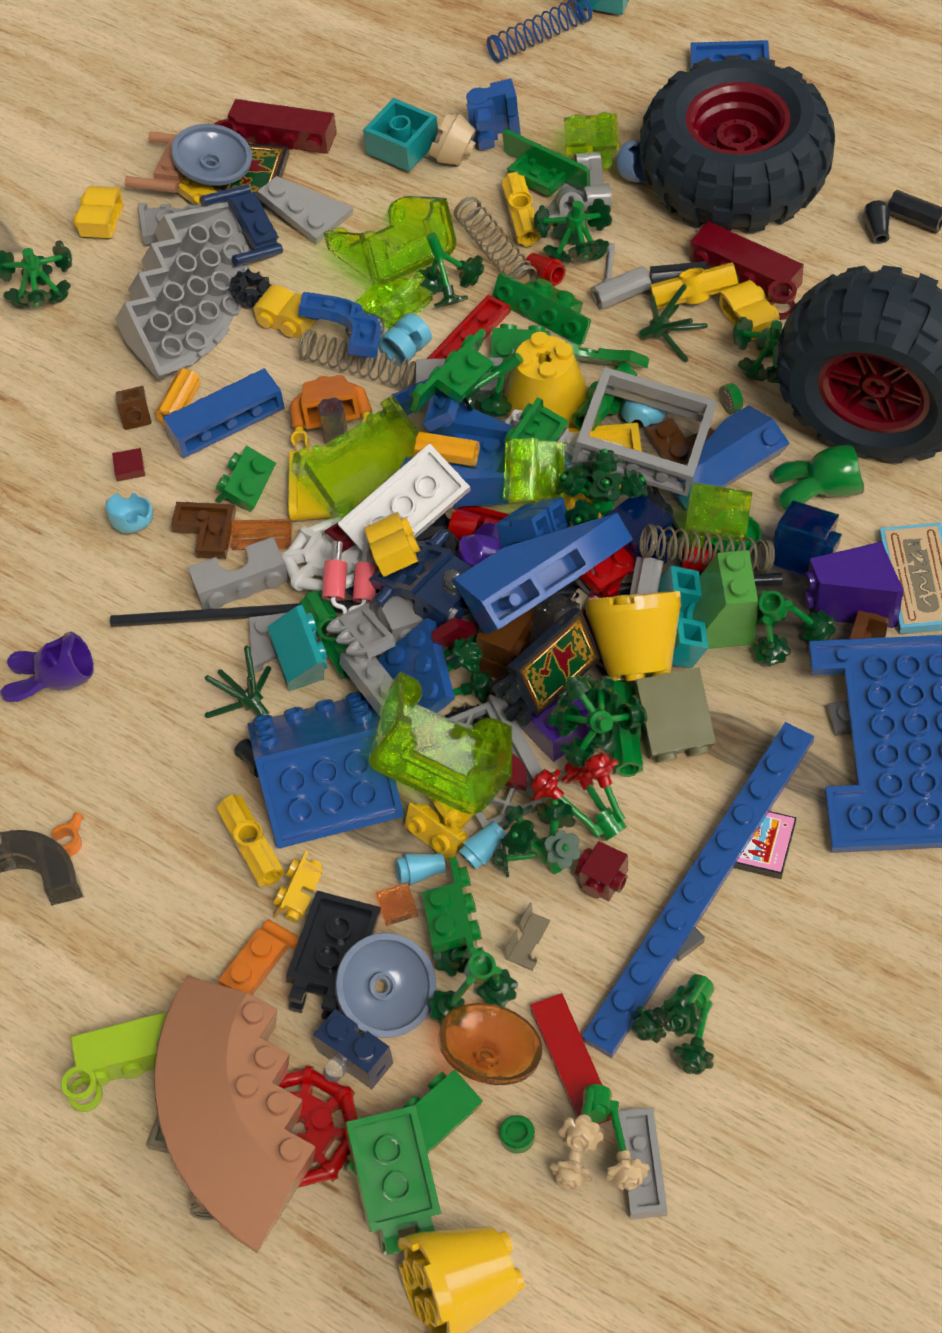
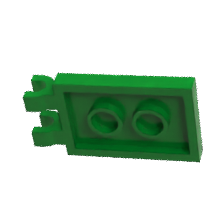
M416 1105L344 1123L368 1231L380 1230L383 1256L403 1252L400 1251L397 1245L399 1241L397 1231L415 1227L416 1233L435 1231L431 1216L442 1214Z

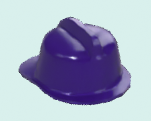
M492 522L485 523L475 534L463 536L459 541L456 557L473 567L502 549L497 526Z

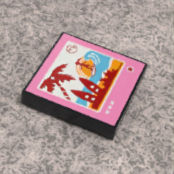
M769 811L734 868L782 879L797 817Z

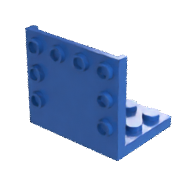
M361 692L350 693L346 696V699L333 701L332 699L317 702L315 707L307 709L302 707L290 708L284 711L283 715L275 717L271 715L258 716L253 719V722L247 723L254 760L277 849L404 817L382 722L379 715Z

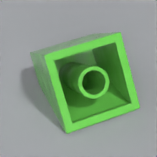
M749 550L717 553L699 577L702 597L694 608L692 620L705 622L708 649L754 645L758 597Z

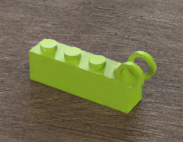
M168 1011L71 1036L76 1066L70 1068L63 1075L61 1089L74 1110L89 1112L95 1109L103 1097L101 1087L107 1085L109 1081L120 1078H137L143 1072L155 1069L157 1045ZM80 1074L81 1078L75 1080L68 1088L69 1080L74 1075ZM89 1084L86 1091L75 1094L77 1088ZM96 1090V1096L90 1103L81 1105L75 1102L88 1099Z

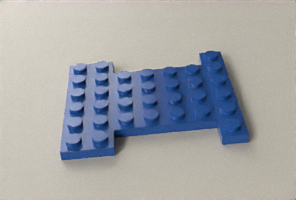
M942 635L809 641L811 675L844 674L857 785L828 786L825 788L831 853L942 848Z

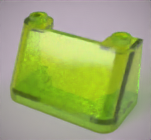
M403 196L396 199L390 204L388 209L390 226L377 232L367 230L363 233H352L342 227H335L323 232L326 246L334 256L377 285H388L432 264L434 256L426 239L428 234L437 233L443 251L448 255L453 253L457 243L447 198Z
M393 395L380 403L383 410L378 411L376 414H368L365 422L322 447H319L317 444L312 448V453H310L307 447H304L293 454L291 471L332 518L340 517L342 520L400 470L406 457H415L414 448L419 431Z
M400 671L390 685L371 744L369 764L377 772L463 813L477 814L482 812L512 777V726L494 718H485L478 721L469 730L417 704L422 696L420 682Z

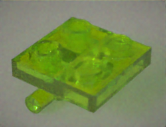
M602 112L597 115L588 116L575 114L571 117H564L566 154L600 152L602 166L605 168L611 167L614 151L620 150L617 113Z
M388 269L355 302L362 305V311L366 314H374L381 318L385 327L390 329L405 314L413 313L418 315L433 300L432 291L420 286L425 280L420 272H416L410 279H407Z
M537 438L506 439L504 500L538 502L541 499L563 497L564 499V492L558 494L556 493V488L559 485L558 479L560 475L565 471L566 442L542 441Z
M692 482L685 532L694 530L699 534L705 531L709 536L712 533H717L720 538L723 535H729L732 539L735 536H739L744 541L747 535L752 492ZM690 533L693 535L691 545L693 544V541L696 538V535L694 533ZM706 535L699 536L701 548H703Z

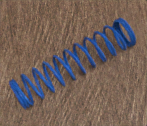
M568 0L567 4L560 3L558 8L552 7L550 12L543 11L541 16L534 15L532 20L526 19L524 24L517 23L515 28L511 26L508 27L506 32L500 31L498 36H488L486 44L491 57L497 63L509 57L504 42L499 38L501 33L506 34L507 44L511 53L517 55L516 44L508 34L510 29L515 30V38L519 48L522 51L526 50L525 41L517 30L518 25L523 26L527 43L534 47L535 41L531 31L526 26L527 21L532 22L533 33L537 41L543 43L542 32L534 22L536 17H540L542 30L545 36L551 39L552 32L549 24L543 18L544 13L549 14L550 24L554 33L560 35L559 23L551 13L553 9L558 10L559 22L562 28L568 31V20L560 10L562 5L566 6L567 16L571 25L577 27L578 20L574 11L569 6L570 1L575 2L576 14L582 23L591 21L593 13L589 1L582 0L587 8L588 18H586L579 0ZM568 8L574 16L576 25L573 24L570 18ZM560 13L566 21L567 29L564 27L562 23ZM551 16L556 22L558 32L555 30L553 26ZM543 21L549 30L550 37L547 35L544 29ZM534 25L536 26V28L538 29V31H539V33H540L541 41L539 40V38H538V36H537V34H536ZM526 30L530 34L533 45L530 43L527 37ZM517 33H518V35L520 36V38H521V40H522V42H523L524 49H523L522 46L520 45V42H519V40H518ZM509 38H510V40L512 41V43H513V45H514L515 52H514V51L512 50V48H511V45H510V43H509ZM491 39L497 46L500 59L495 55L493 51ZM501 44L503 45V47H504V49H505L506 56L504 55L503 48H502Z

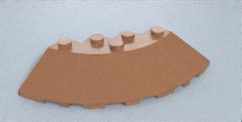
M187 976L171 1003L157 1045L154 1088L161 1133L179 1177L195 1196L196 1202L204 1210L206 1209L220 1223V1227L234 1239L255 1253H258L312 1166L316 1146L291 1133L300 1118L303 1100L279 1087L288 1072L290 1054L267 1042L276 1028L278 1009L246 992Z

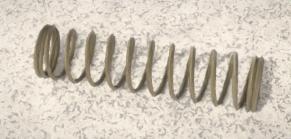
M473 196L462 199L455 207L454 217L464 227L465 231L470 234V237L475 240V243L481 248L482 252L486 253V257L497 267V270L500 273L509 274L508 276L513 273L511 277L519 280L532 269L533 277L529 282L535 281L537 270L531 266L529 261L525 260L524 254H520V249L514 247V242L509 240V236L503 233V229L498 227V223L492 220V216L487 213L486 208L481 207V202ZM468 202V203L465 204V206L461 209V211H460V213H459V218H458L457 213H458L459 208H460L464 203ZM476 202L477 207L471 210L466 218L461 219V213L466 206ZM480 209H483L484 214L476 217L472 224L467 226L466 222L472 220L480 212ZM484 216L478 223L474 224L477 219ZM486 216L490 217V220L484 222L476 232H472V227L480 224ZM491 222H494L495 227L489 229L482 239H477V234L485 231ZM489 223L484 229L479 231L485 224ZM494 229V231L489 236L485 237L490 231ZM496 229L501 231V234L494 236L488 245H482L483 240L491 237L496 232ZM502 235L506 237V241L499 243L493 252H488V247L496 244ZM500 236L495 242L490 244L495 238ZM508 242L512 244V247L506 249L498 259L493 258L494 254L501 251ZM503 243H505L500 249H498V250L496 251V249H497L500 245H502ZM513 249H516L517 254L511 256L504 265L500 266L499 261L509 256ZM518 256L523 257V261L515 264L510 272H504L505 267L514 263ZM528 269L522 276L516 278L519 273Z
M306 330L299 341L298 356L300 359H308L310 362L318 360L320 365L328 363L330 368L338 366L340 371L348 369L351 375L358 372L361 378L369 376L372 381L379 378L382 384L389 381L392 387L400 385L402 390L416 384V362L412 361L408 364L407 358L403 360L400 366L398 383L393 384L391 378L398 365L397 355L390 362L388 379L382 381L381 375L388 361L386 352L380 358L378 376L372 378L370 373L376 364L377 358H374L370 368L372 357H369L368 373L366 375H362L360 372L366 358H363L360 365L361 358L358 357L357 371L352 372L350 366L354 362L356 355H353L350 362L351 354H348L347 367L345 369L340 367V363L347 350L346 340L342 341L339 346L337 364L335 366H332L329 361L332 359L337 347L336 337L330 340L327 349V361L325 363H322L319 359L327 343L325 334L318 341L317 358L315 360H312L310 355L316 344V332ZM310 334L307 341L306 354L303 356L304 343L307 336ZM324 337V345L319 354L320 344ZM335 340L333 351L329 357L332 342ZM345 343V347H344V351H343L342 357H341L340 360H339L341 348H342L343 344ZM384 356H385V362H384L383 368H382V370H381V364H382L383 358H384ZM395 358H396L395 366H394V369H393V371H392V373H391L392 365H393V362H394V360H395ZM405 362H406L405 370H404V373H403V375H402V377H401L402 369H403V366H404V364H405ZM415 365L413 379L408 385L410 372L413 366Z
M653 524L645 526L640 538V552L644 558H650L656 550L657 558L659 560L662 559L666 548V530L673 532L668 545V559L670 561H673L676 556V533L680 531L685 535L679 549V559L682 563L686 561L688 556V534L690 533L696 535L690 553L693 564L697 563L700 556V535L707 536L702 550V563L705 566L710 562L712 555L710 539L712 536H716L719 539L714 549L713 558L716 556L719 544L721 553H723V538L730 540L725 552L729 551L730 546H732V552L735 551L733 542L735 539L741 541L737 551H740L742 546L743 551L746 550V541L753 543L749 550L750 556L753 548L755 550L752 570L757 566L760 573H768L773 566L775 558L774 545L770 540L763 541L758 539L754 542L753 539L746 538L743 541L739 536H735L732 539L729 535H723L720 538L717 533H712L709 536L705 531L697 534L694 530L686 533L682 528L674 531L673 528L667 527L663 530L661 526H654ZM656 528H659L662 532L659 539ZM652 534L651 546L649 552H647L648 542ZM663 536V548L659 557V546ZM673 539H674V542H675L674 553H673V556H672V558H671V556H670V551H671V545H672V542H673ZM686 539V553L682 560V548ZM696 541H697V543H698V550H697L696 559H695V561H694V560H693V552H694V547H695V544H696ZM709 542V556L705 563V550ZM761 542L757 550L756 543ZM764 547H765V550H766V562H765V566H764V569H763V568H762V562H761V561H762V553H763V550H764Z

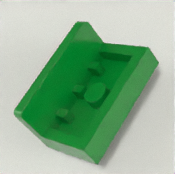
M500 324V328L492 329L490 358H503L504 362L515 354L517 348L524 341L531 338L532 334L536 332H544L550 336L551 334L549 331H545L543 326L531 325L528 326L527 330L517 329V326L513 324Z
M539 397L536 398L533 404L528 403L520 417L522 419L516 428L512 427L504 439L506 455L536 473L569 426L567 419L544 407L543 400Z
M247 445L240 454L234 452L226 466L230 469L228 475L223 474L215 487L219 491L215 501L220 504L224 498H227L251 512L255 508L276 462Z

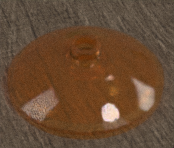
M472 1003L460 1006L445 1016L439 1029L438 1044L446 1061L463 1076L482 1084L501 1086L521 1082L536 1071L542 1057V1043L535 1028L521 1015L499 1005Z

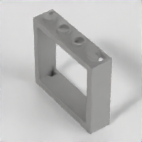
M604 367L577 438L572 462L590 466L592 461L588 460V456L595 455L597 450L604 448L613 450L614 454L618 455V458H622V462L617 463L616 471L608 473H619L623 477L625 476L624 471L626 469L629 471L634 469L644 476L648 485L688 496L717 400ZM608 393L700 421L701 425L688 465L686 466L591 437L590 433L604 394ZM582 449L590 451V454L582 452ZM677 478H678V479H681V480H685L686 482H685V483L679 482V481H677Z

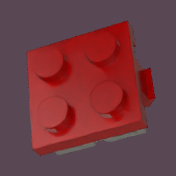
M622 547L578 577L576 582L588 595L602 592L603 596L611 595L622 588L620 584L623 578L625 579L628 574L634 573L636 560Z

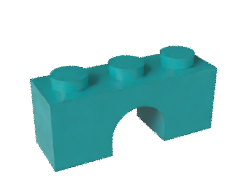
M670 566L662 576L658 592L680 591L681 607L672 665L693 668L708 649L705 622L692 620L694 608L702 597L699 571Z

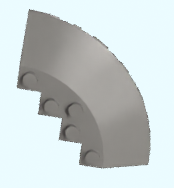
M228 202L165 214L154 231L158 242L150 244L141 260L146 271L137 273L128 289L133 301L125 302L115 318L126 344L157 379L176 373L178 370L194 364L207 355L221 342L229 331L228 327L233 317L238 316L242 304L233 298L229 286L232 277L238 271L245 272L250 267H248V263L234 266L232 256L249 251V246L246 245L244 232Z

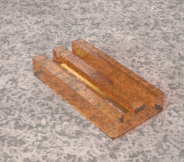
M292 519L233 520L232 522L233 530L230 543L232 551L245 550L246 546L268 539V537H285L274 538L278 549H288L292 544ZM239 538H257V539H239Z

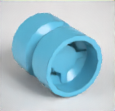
M407 313L395 323L394 327L390 328L380 337L379 347L383 353H387L390 361L397 355L398 366H401L404 359L407 358L409 362L416 355V352L421 351L431 341L432 334L427 324L419 316Z

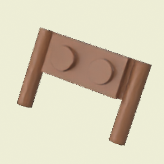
M149 132V142L168 144L153 172L154 179L126 176V187L172 193L178 192L179 184L184 174L177 169L171 155L172 143L177 134Z

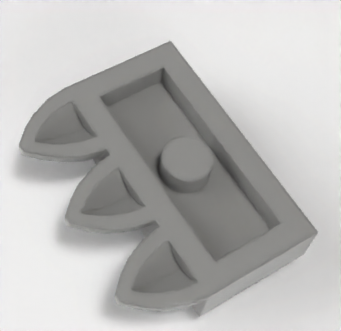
M365 604L335 618L326 628L329 633L339 634L336 639L338 644L349 645L346 654L350 656L365 655L367 659H370L396 646L394 636Z

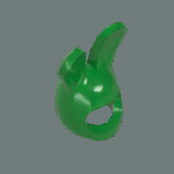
M838 445L824 449L814 455L811 461H786L776 467L771 474L776 483L807 477L788 487L780 495L779 503L785 511L797 509L818 494L823 497H838L862 494L865 490L858 458L854 447L850 445Z

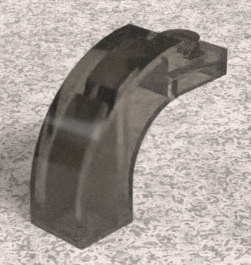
M10 830L0 832L2 842L0 844V873L14 869H28L42 876L44 891L51 906L84 897L80 878L71 858L58 842L34 831Z

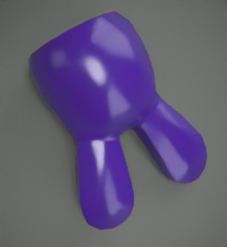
M70 631L59 639L46 643L37 652L17 651L12 653L7 659L8 667L12 672L35 675L28 679L5 685L0 693L4 701L19 702L34 695L43 688L62 691L87 683L94 672V663L87 644L80 636Z

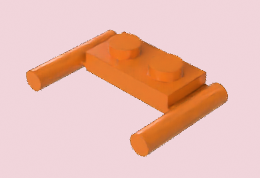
M267 919L262 929H257L219 978V985L253 995L285 954L288 947L296 949L300 937L272 920Z

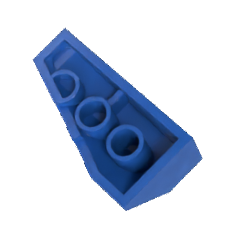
M748 405L727 417L704 443L688 496L672 493L683 510L686 511L780 456L790 443L773 418ZM677 478V481H679V482H683V483L686 482L685 480H681V479H678V478Z

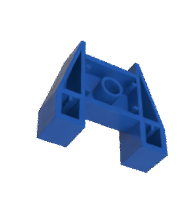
M459 404L455 420L450 426L443 429L437 428L430 432L427 430V433L474 440L480 444L478 461L475 467L449 463L471 489L452 507L508 504L510 501L508 474L505 473L512 458L506 455L504 439L508 431L514 426L475 409L470 411L463 404ZM406 457L401 468L412 458Z

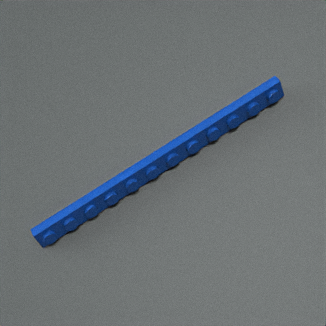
M787 722L783 724L582 1035L584 1043L613 1058L632 1028L633 1019L630 1015L631 1012L636 1011L638 1006L645 1008L676 959L677 953L703 917L738 859L814 742L813 735Z

